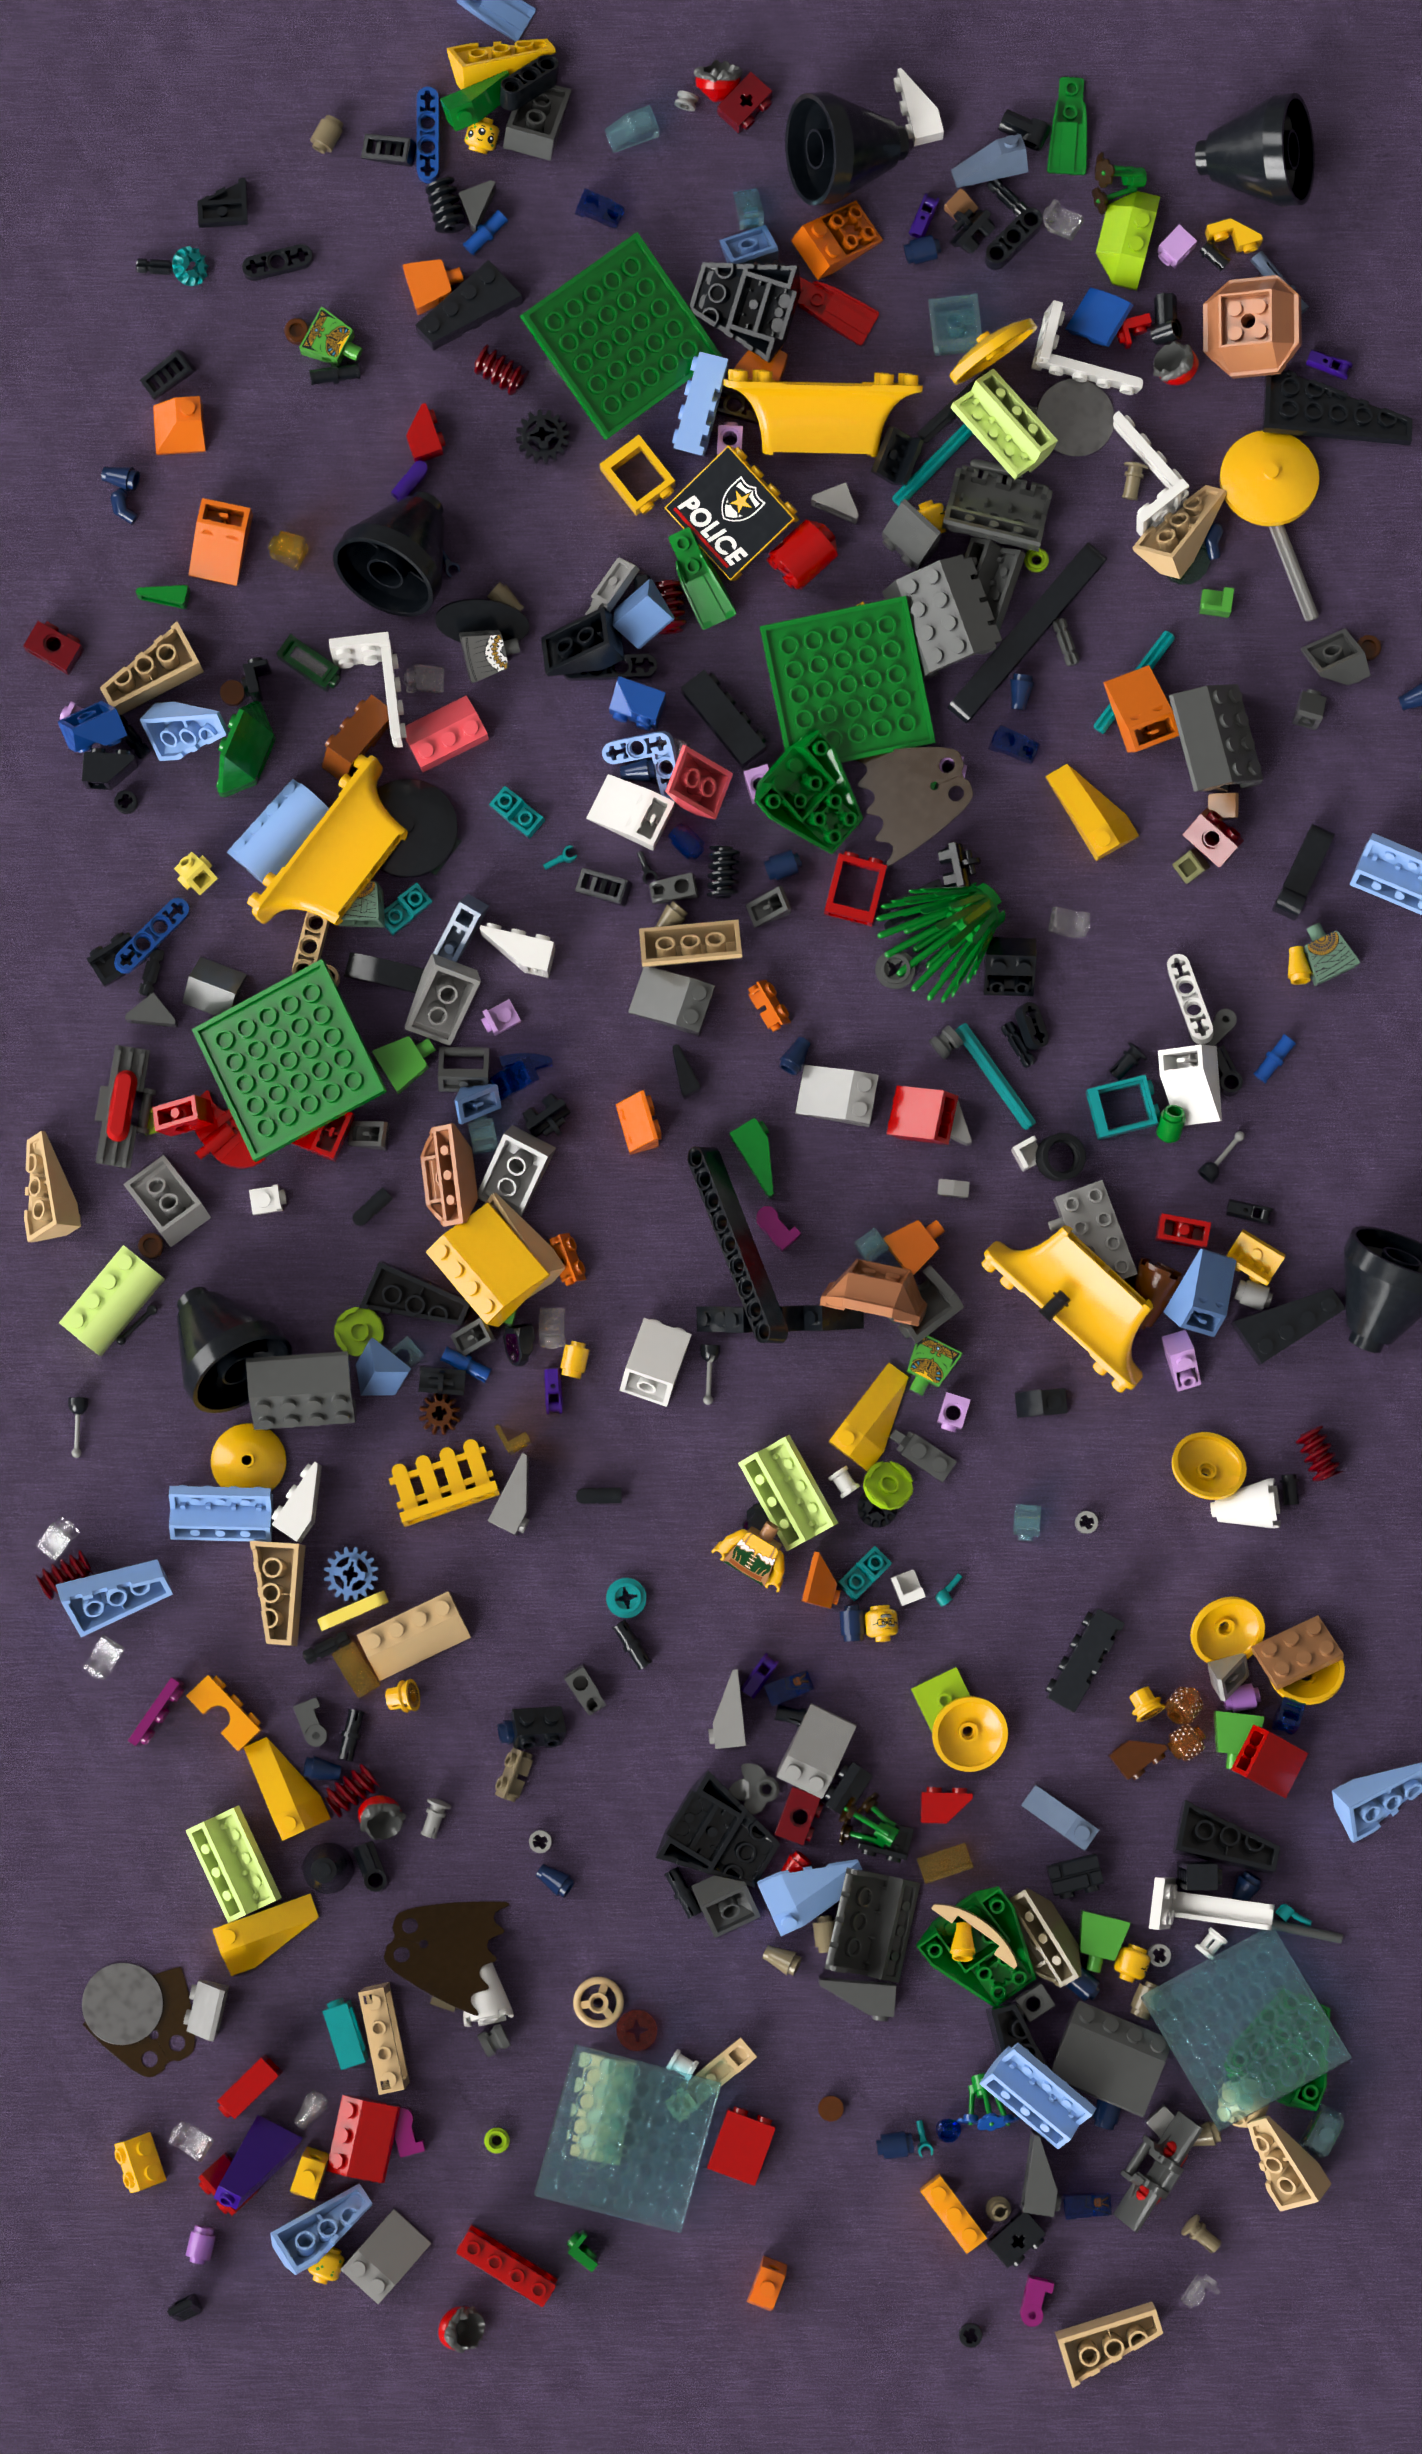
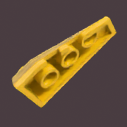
M548 39L518 40L514 43L515 45L501 44V41L493 42L492 47H479V43H469L447 48V53L456 84L462 90L506 70L511 75L542 55L556 53V49Z
M1068 764L1045 776L1096 861L1139 837L1128 816Z
M888 1363L829 1440L832 1446L867 1472L884 1453L909 1377L891 1363Z
M268 1737L243 1747L282 1841L331 1819L321 1795L296 1770Z
M310 1893L212 1930L221 1956L231 1976L256 1968L318 1919L319 1915Z

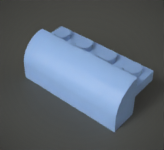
M292 779L227 853L263 884V880L269 872L277 875L281 868L286 866L329 808L302 783Z
M1372 833L1360 856L1349 885L1422 915V853Z
M169 1486V1531L171 1540L272 1541L273 1519L271 1517L273 1515V1494H271V1488Z
M1019 2043L1015 2044L1012 2048L1008 2046L993 2062L980 2082L982 2087L1057 2149L1069 2142L1079 2125L1090 2118L1096 2110V2107L1085 2097L1081 2096L1066 2081L1057 2076L1047 2065L1043 2064Z

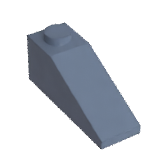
M1018 134L996 139L951 169L956 188L1027 173V152L1022 136Z
M467 894L458 903L433 954L458 963L483 920L489 905Z
M1037 1785L1033 1787L1021 1804L1026 1810L1084 1851L1099 1832V1829Z

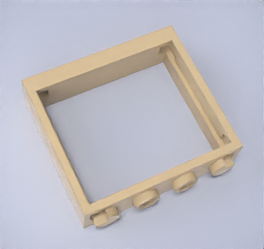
M390 1982L364 1987L358 1994L378 2093L382 2095L404 2090L410 2083ZM364 1996H366L367 2004L364 2002Z

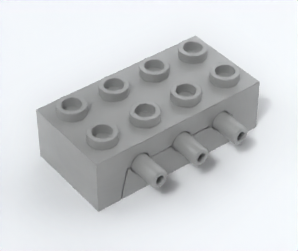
M1103 1180L1059 1195L1053 1199L1060 1218L1048 1222L1050 1231L1059 1229L1064 1225L1069 1226L1073 1229L1071 1232L1123 1280L1135 1277L1138 1274Z

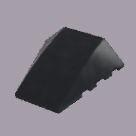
M702 262L689 308L693 314L770 363L787 340L801 294L799 266Z
M707 1770L689 1790L665 1830L655 1858L707 1874L743 1881L747 1886L755 1888L757 1881L761 1878L779 1848L780 1843Z

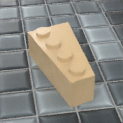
M176 621L168 632L154 640V644L144 652H140L132 663L118 671L100 689L108 704L115 707L118 714L122 715L204 671L178 621Z
M250 1541L254 1558V1571L256 1572L258 1583V1596L260 1597L262 1607L261 1614L266 1644L298 1646L305 1545Z
M1153 2302L1055 2332L1072 2388L1081 2384L1080 2382L1086 2378L1096 2375L1109 2364L1121 2360L1124 2355L1132 2350L1139 2349L1163 2334Z

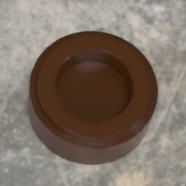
M299 318L289 320L284 328L287 340L296 345L302 343L309 330L307 323Z
M1365 635L1357 642L1365 652L1367 661L1377 658L1381 651V643L1375 636Z
M236 680L226 681L220 688V696L223 702L229 706L241 704L245 698L243 685Z
M147 1233L140 1238L138 1249L144 1257L154 1259L162 1254L164 1242L157 1234Z
M828 2095L820 2100L818 2112L824 2120L833 2122L838 2120L843 2114V2103L838 2097Z

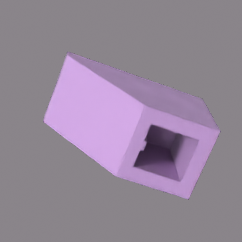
M1186 1329L1162 1336L1165 1356L1177 1392L1201 1385L1195 1350Z

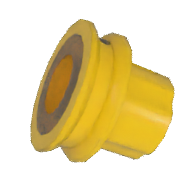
M413 1679L401 1680L397 1687L386 1690V1703L390 1710L402 1709L405 1713H408L411 1710L417 1711L419 1709L420 1693Z
M1149 1686L1137 1690L1129 1697L1135 1707L1132 1714L1137 1716V1722H1143L1152 1718L1166 1707L1164 1704H1161V1697H1154Z

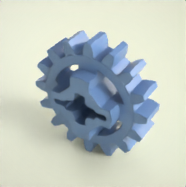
M344 1547V1554L341 1555V1553L335 1551L337 1558L335 1560L328 1558V1562L332 1565L331 1567L324 1568V1571L329 1572V1576L325 1577L324 1581H331V1585L327 1589L329 1591L336 1589L335 1597L338 1598L341 1594H344V1601H348L350 1596H353L354 1600L358 1601L359 1594L367 1597L366 1590L368 1588L371 1590L375 1589L371 1582L378 1581L379 1578L373 1576V1572L379 1569L378 1567L371 1566L375 1560L373 1557L368 1560L366 1559L367 1551H363L360 1555L358 1554V1547H354L353 1552H350L348 1547ZM349 1557L348 1563L342 1568L336 1567L341 1560ZM359 1559L365 1563L368 1573L362 1572L358 1566ZM353 1566L354 1572H357L358 1576L357 1578L353 1577L349 1585V1577L345 1576V1571H350ZM335 1576H339L343 1580V1589L337 1584ZM360 1581H366L363 1587L353 1591L355 1584Z

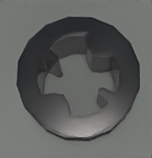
M123 790L115 796L114 804L122 814H131L136 810L138 801L132 792ZM124 796H129V800H133L132 803L128 804V808H124L122 804L119 805V802L124 800Z
M966 2323L959 2330V2339L966 2347H976L982 2340V2332L976 2324ZM969 2328L975 2329L976 2340L972 2339V2342H967V2337L964 2335L965 2330L969 2332Z

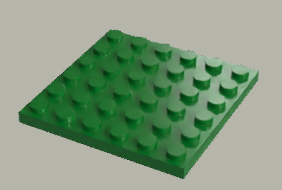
M638 232L520 315L528 330L604 440L610 438L691 379L694 371L691 370L692 360L694 356L699 355V351L719 357L722 356Z
M906 596L759 626L785 751L817 730H820L833 745L841 763L890 753L894 749L913 748L936 743Z
M323 959L192 1029L249 1153L255 1162L387 1092Z

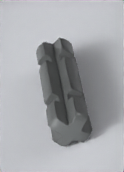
M1060 618L1053 621L1052 625L1054 631L1058 633L1056 637L1062 654H1065L1064 660L1066 665L1069 667L1078 664L1079 657L1077 652H1075L1076 648L1070 631L1067 630L1066 619Z

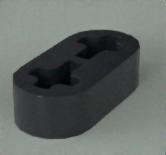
M1032 1002L1019 1006L1016 1009L1015 1017L1025 1045L1031 1050H1038L1046 1046L1049 1037L1038 1006Z

